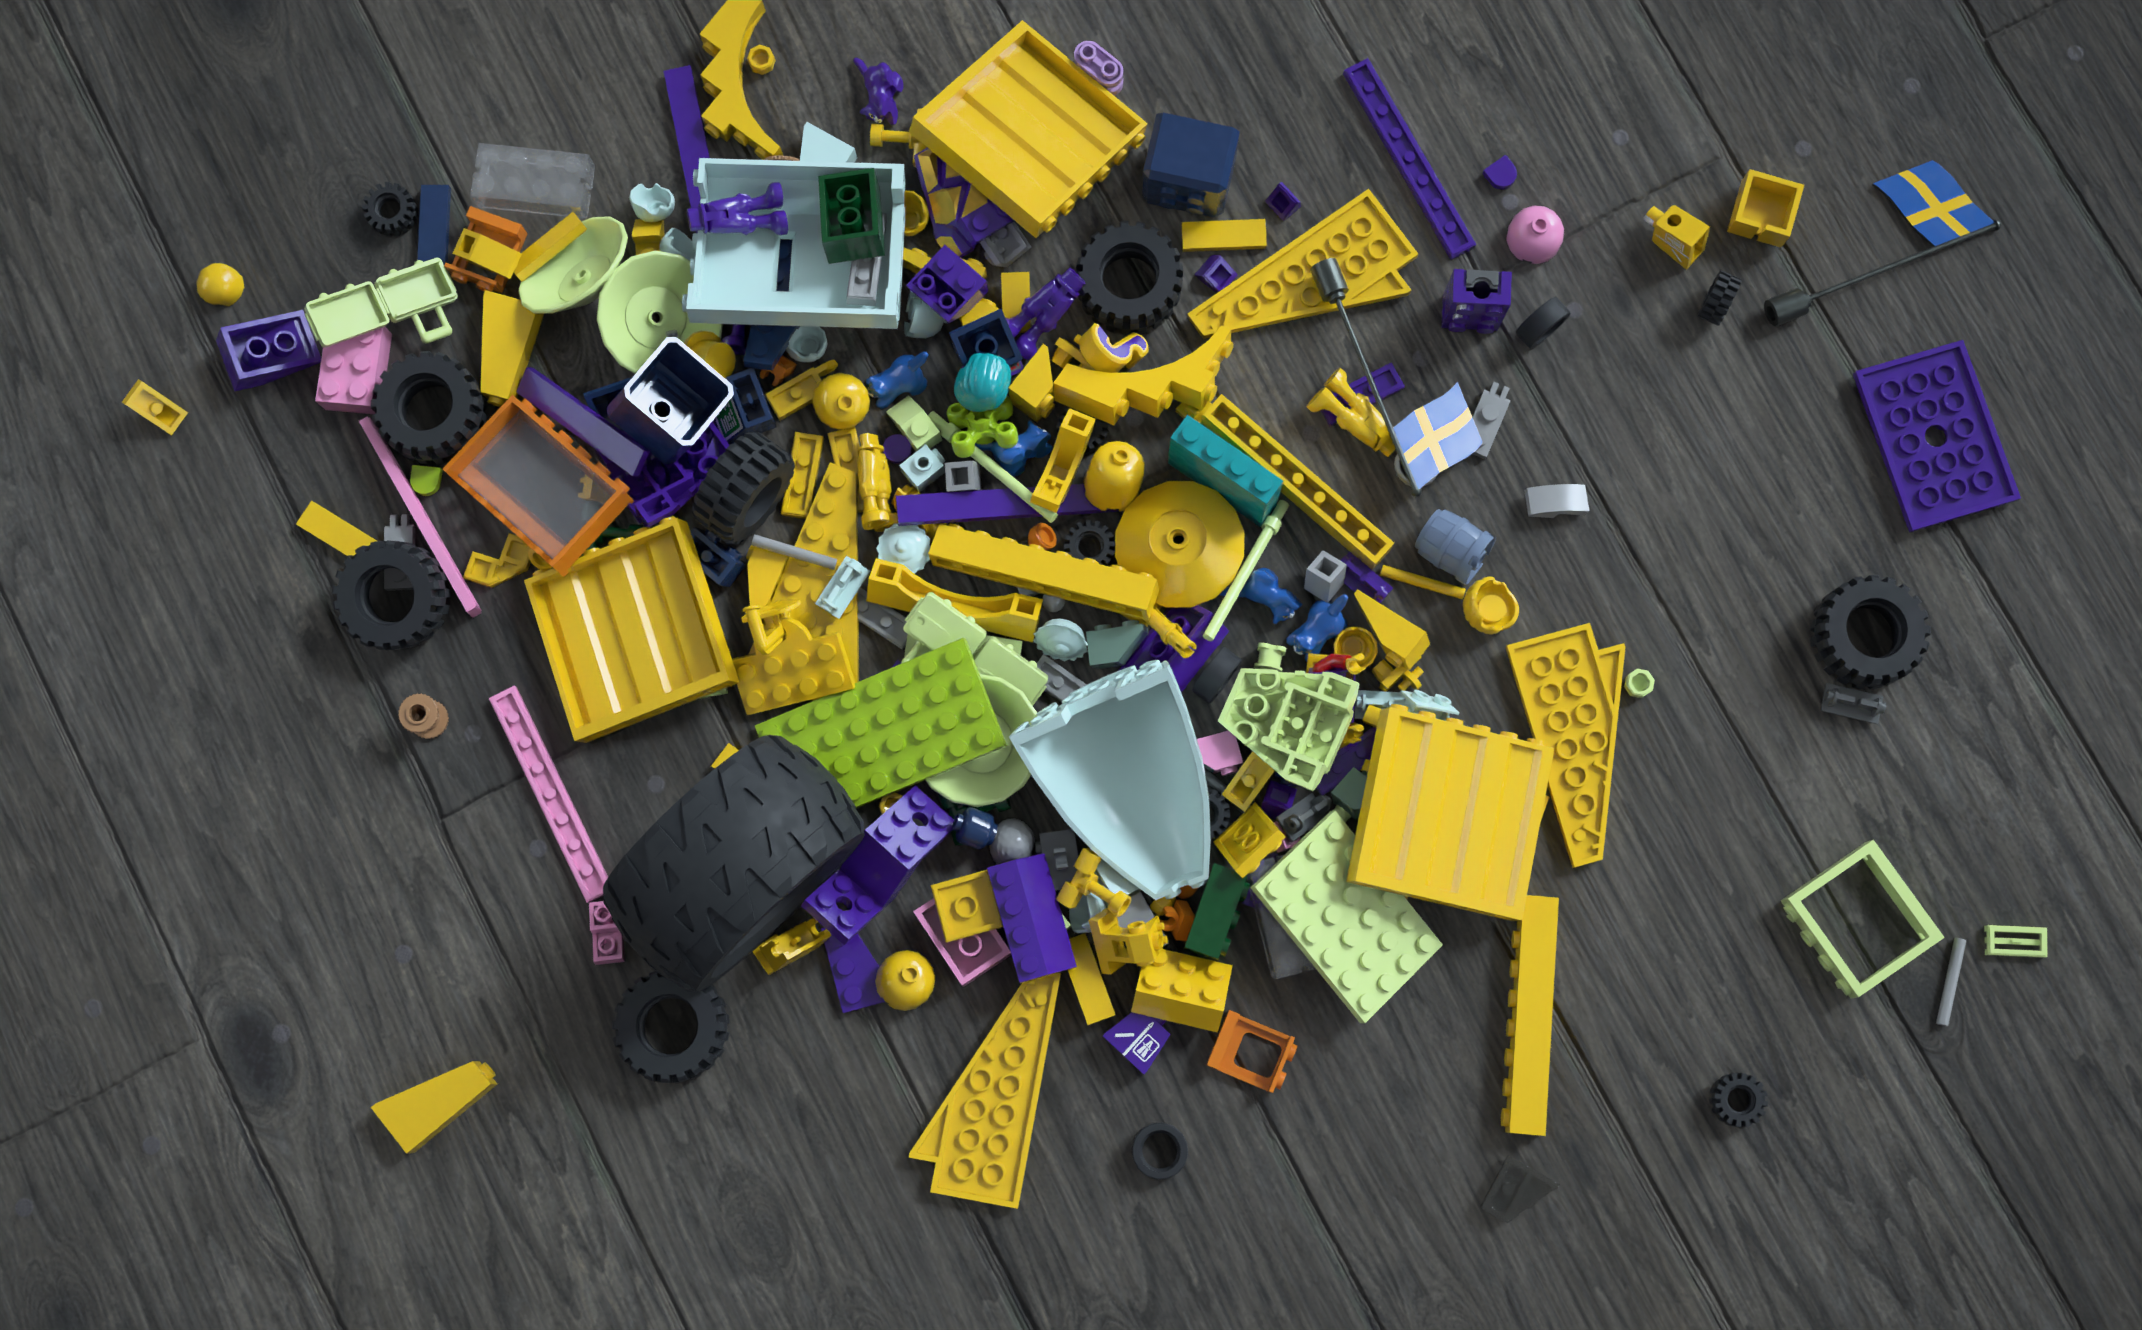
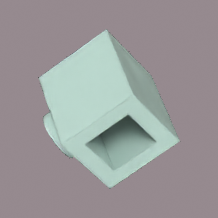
M926 444L899 465L903 475L919 492L923 491L945 473L943 465L945 459L936 448L931 451Z

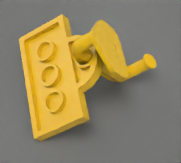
M800 599L780 600L761 608L759 605L743 608V612L746 614L741 619L743 623L748 622L756 653L733 658L732 661L740 682L737 683L747 715L855 688V680L840 632L812 638L808 629L803 624L790 618L789 611L801 604ZM765 618L766 624L764 626L761 621V619Z

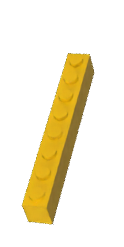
M1221 394L1204 412L1202 424L1282 479L1283 484L1280 492L1371 570L1390 552L1394 545L1391 539L1224 395Z
M939 524L928 552L934 566L1147 621L1150 619L1159 592L1157 579L1151 574L1128 572L1125 568L1118 565H1111L1110 567L1100 565L1096 560L1084 558L1083 560L1073 558L1070 554L1063 551H1057L1056 553L1045 551L1039 545L1030 544L1026 546L1018 544L1014 539L1007 537L1002 539L994 538L984 531L977 530L971 532L964 530L963 527L956 524H949L948 526Z
M1527 895L1522 921H1517V931L1513 930L1511 947L1516 948L1515 960L1510 962V977L1514 978V988L1509 989L1508 1007H1512V1019H1508L1506 1024V1036L1511 1037L1510 1049L1506 1048L1504 1064L1509 1067L1508 1078H1504L1503 1096H1507V1107L1502 1108L1501 1126H1505L1506 1133L1546 1136L1559 898Z

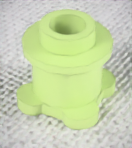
M1258 643L1257 651H1259L1258 662L1254 664V668L1282 672L1283 669L1280 665L1282 656H1285L1286 647Z

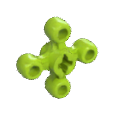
M1008 395L998 408L984 412H969L960 403H954L947 409L949 423L952 422L959 429L968 428L967 431L955 433L951 439L952 449L956 456L960 458L971 456L975 451V443L984 445L996 439L998 445L1005 449L1012 448L1018 443V432L1014 424L1011 422L997 423L998 420H1006L1013 414V404Z

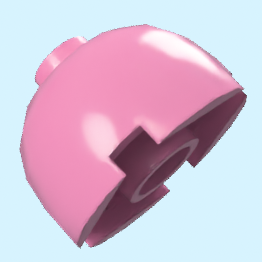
M1531 206L1524 208L1513 217L1508 227L1506 240L1510 251L1516 258L1522 261L1523 259L1532 262L1531 264H1540L1549 261L1557 254L1563 242L1564 227L1560 217L1553 210L1545 206Z

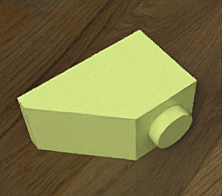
M909 395L886 411L903 436L908 439L915 452L925 444L931 449L942 441L938 428Z

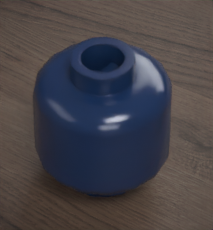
M972 807L967 808L962 814L957 813L952 824V830L956 831L957 842L978 850L992 844L998 825L994 823L993 815Z

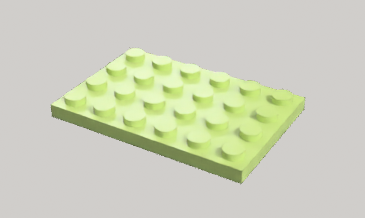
M1330 811L1272 866L1251 889L1359 1023H1366L1443 944L1403 895L1346 882L1355 835L1336 811Z

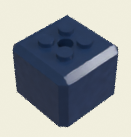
M1156 114L1143 169L1142 196L1146 202L1166 209H1176L1214 218L1224 213L1237 156L1240 131L1234 127L1173 114Z
M667 337L607 406V413L612 421L637 442L650 450V453L663 464H674L695 443L734 395L733 386L677 337ZM662 405L667 410V417H659L654 411V406Z

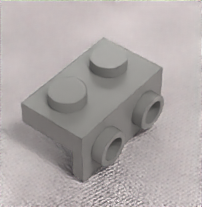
M1015 221L979 242L985 250L984 255L988 262L993 266L1008 267L1031 248V245Z

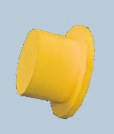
M701 330L691 334L685 340L684 344L724 378L731 376L735 368V353L728 344L721 342L720 337L713 332Z

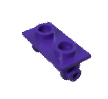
M1351 552L1340 560L1347 564L1344 584L1354 593L1358 589L1381 603L1392 591V586Z

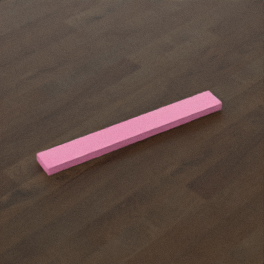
M368 416L360 420L359 423L466 612L472 618L481 614V608L387 442L379 434V428L374 425L373 420Z
M514 685L490 697L489 700L586 902L590 903L603 896V886L608 875L517 687Z

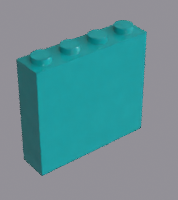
M1189 415L1184 418L1170 437L1168 464L1194 482L1218 491L1237 512L1259 527L1262 526L1266 517L1270 515L1277 505L1283 484L1282 479Z

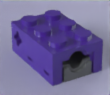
M1454 269L1443 293L1441 328H1449V331L1452 332L1476 329L1478 333L1482 334L1493 333L1494 330L1498 331L1511 306L1512 272Z

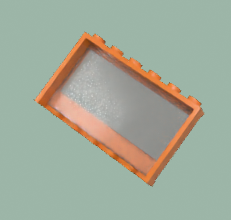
M511 395L445 465L443 470L558 573L565 577L568 573L567 570L625 507L629 503L632 504L634 500L627 494L630 488L619 478H616L614 481L608 476L611 472L598 461L594 465L589 461L592 456L583 447L579 446L575 449L571 445L574 440L563 430H560L558 433L554 431L553 428L556 425L544 414L538 417L535 414L537 409L524 398L521 402L514 395Z

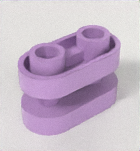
M1083 41L1078 44L1074 51V63L1111 94L1117 95L1123 87L1122 64L1093 41Z

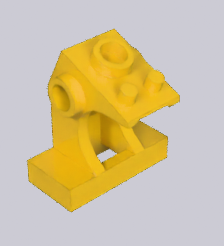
M1105 908L1088 920L1102 974L1111 975L1126 963H1134L1137 966L1150 965L1155 961L1163 945L1168 943L1167 936H1163L1162 930H1164L1165 926L1163 922L1160 923L1159 916H1155L1146 923L1144 921H1135L1130 923L1127 928L1119 926L1117 916L1108 911V908Z

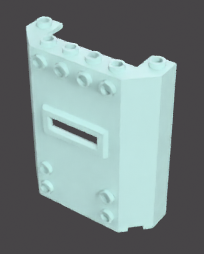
M699 158V169H694L693 184L694 187L699 188L700 204L734 197L738 193L747 194L751 198L759 197L766 193L770 183L780 182L783 191L782 208L776 210H754L748 214L759 216L784 210L788 220V234L780 236L767 228H756L754 232L748 235L742 233L704 234L702 230H699L698 233H693L692 247L693 251H696V257L691 258L690 273L694 275L693 283H688V294H683L682 310L687 312L690 323L898 328L905 232L904 164ZM868 168L875 169L881 192L882 213H887L884 237L885 256H882L875 306L847 304L846 296L851 261L828 264L822 245L818 176ZM780 239L792 240L789 291H776Z

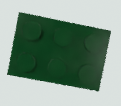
M868 168L818 176L822 245L828 264L885 256L881 192L875 169Z
M1216 863L1213 864L1185 943L1184 951L1212 961H1217L1219 956L1223 958L1226 956L1231 939L1226 938L1228 930H1234L1241 911L1236 910L1239 901L1244 902L1250 888V883L1245 882L1248 875L1242 878L1235 870Z

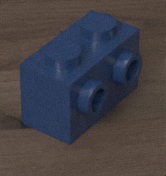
M694 527L691 530V535L703 572L717 584L730 587L747 566L740 560L742 554L731 546L724 547L719 542L720 538L708 529L705 531Z

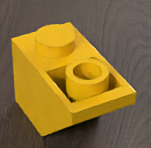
M464 228L452 254L477 267L511 279L522 253Z

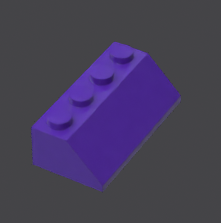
M1199 605L1192 608H1167L1163 613L1172 623H1177L1182 628V632L1196 644V649L1191 648L1194 653L1190 657L1183 658L1171 645L1163 643L1160 635L1151 628L1149 634L1126 664L1121 666L1119 670L1135 665L1137 670H1140L1139 667L1148 661L1159 660L1162 663L1166 660L1182 692L1229 632L1222 624L1214 640H1206L1203 634L1214 614Z
M1045 853L988 867L987 870L1019 983L1077 967L1059 902L1056 900L1057 895Z

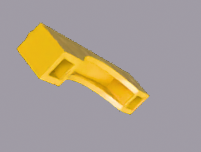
M875 559L868 580L867 602L911 612L921 597L924 598L928 592H933L943 600H950L951 606L966 617L972 616L975 619V623L985 631L1033 642L1034 633L1039 623L1043 599L1019 593L996 597H973L957 594L926 582L902 564Z

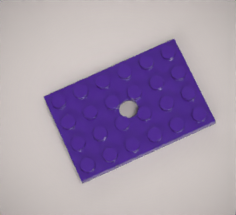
M1963 340L1864 368L1853 373L1909 533L2021 499ZM1935 426L1937 429L1944 431L1946 441L1942 446L1934 447L1926 441L1925 432L1927 428Z

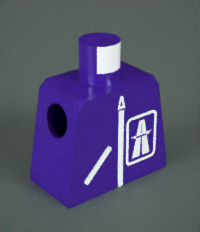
M1132 1012L1108 1030L1103 1037L1144 1075L1171 1034L1162 1027L1167 1020Z

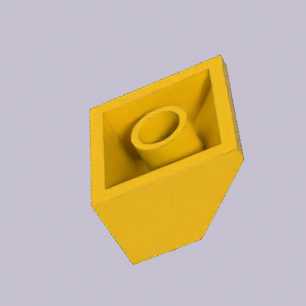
M1045 344L1039 348L1009 386V396L1012 404L1035 422H1038L1041 417L1047 418L1055 407V404H1053L1054 391L1049 352Z

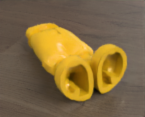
M1339 367L1324 384L1325 387L1314 395L1306 407L1311 412H1318L1322 409L1330 411L1337 416L1336 421L1341 429L1350 432L1357 439L1373 448L1375 452L1380 450L1385 456L1389 457L1395 450V446L1381 413L1369 402L1368 396L1361 393L1356 394L1347 383L1346 372ZM1332 392L1337 393L1347 401L1350 409L1343 406Z
M865 433L859 436L861 446L857 450L859 494L863 500L861 522L865 530L874 529L876 532H884L885 528L898 523L897 513H892L888 504L891 494L890 470L886 456L882 453L884 446L879 445L878 435Z

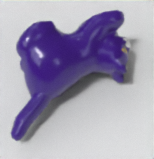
M857 57L854 58L853 62L863 75L869 94V103L860 110V114L866 115L867 119L873 120L876 123H881L884 118H887L891 125H895L898 119V110L893 96L895 93L902 92L904 84L901 76L897 72L892 71L889 65L884 62L867 68L863 60Z

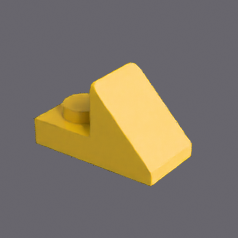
M641 219L635 220L632 239L636 246V255L660 251V242L665 235L664 220L658 222H645Z
M139 379L122 401L123 404L170 435L175 432L188 414L184 409Z
M1252 751L1221 795L1245 812L1275 770Z

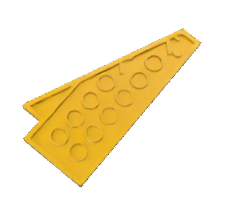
M1367 189L1187 314V318L1202 338L1206 339L1212 337L1220 326L1229 328L1231 333L1338 311L1336 303L1330 304L1329 301H1322L1310 271L1313 265L1328 258H1336L1349 289L1345 294V299L1341 301L1344 309L1405 297L1412 290L1398 271L1416 259L1418 252L1372 192Z
M830 462L795 543V547L837 559L835 570L790 557L771 603L786 599H800L801 604L789 611L790 618L803 624L808 629L812 638L840 632L855 683L859 682L858 591L840 619L815 604L845 557L848 556L858 561L857 473ZM765 618L762 621L763 626L766 624ZM753 643L749 654L756 653L755 643Z
M1587 623L1509 644L1505 647L1534 739L1545 741L1544 746L1554 748L1547 786L1572 868L1603 860L1625 656L1624 643L1598 650L1591 625Z
M1061 973L1030 980L1020 985L910 1151L909 1158L936 1162L931 1193L1018 1209Z

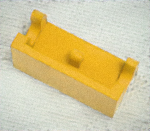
M813 917L807 922L805 921L764 943L759 948L774 972L819 948L832 936L827 929L818 932L815 927L818 921Z

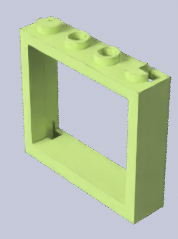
M1874 840L1865 842L1781 900L1785 906L1784 910L1788 914L1786 915L1791 922L1797 923L1802 930L1800 935L1808 946L1815 948L1820 955L1818 956V961L1826 971L1833 973L1837 979L1835 982L1837 988L1842 989L1844 994L1850 998L1860 997L1945 938ZM1863 859L1918 934L1921 941L1859 983L1804 907L1801 900Z

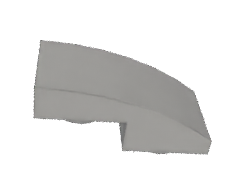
M1545 485L1530 487L1524 490L1529 517L1554 518L1558 514L1585 515L1589 512L1585 485Z

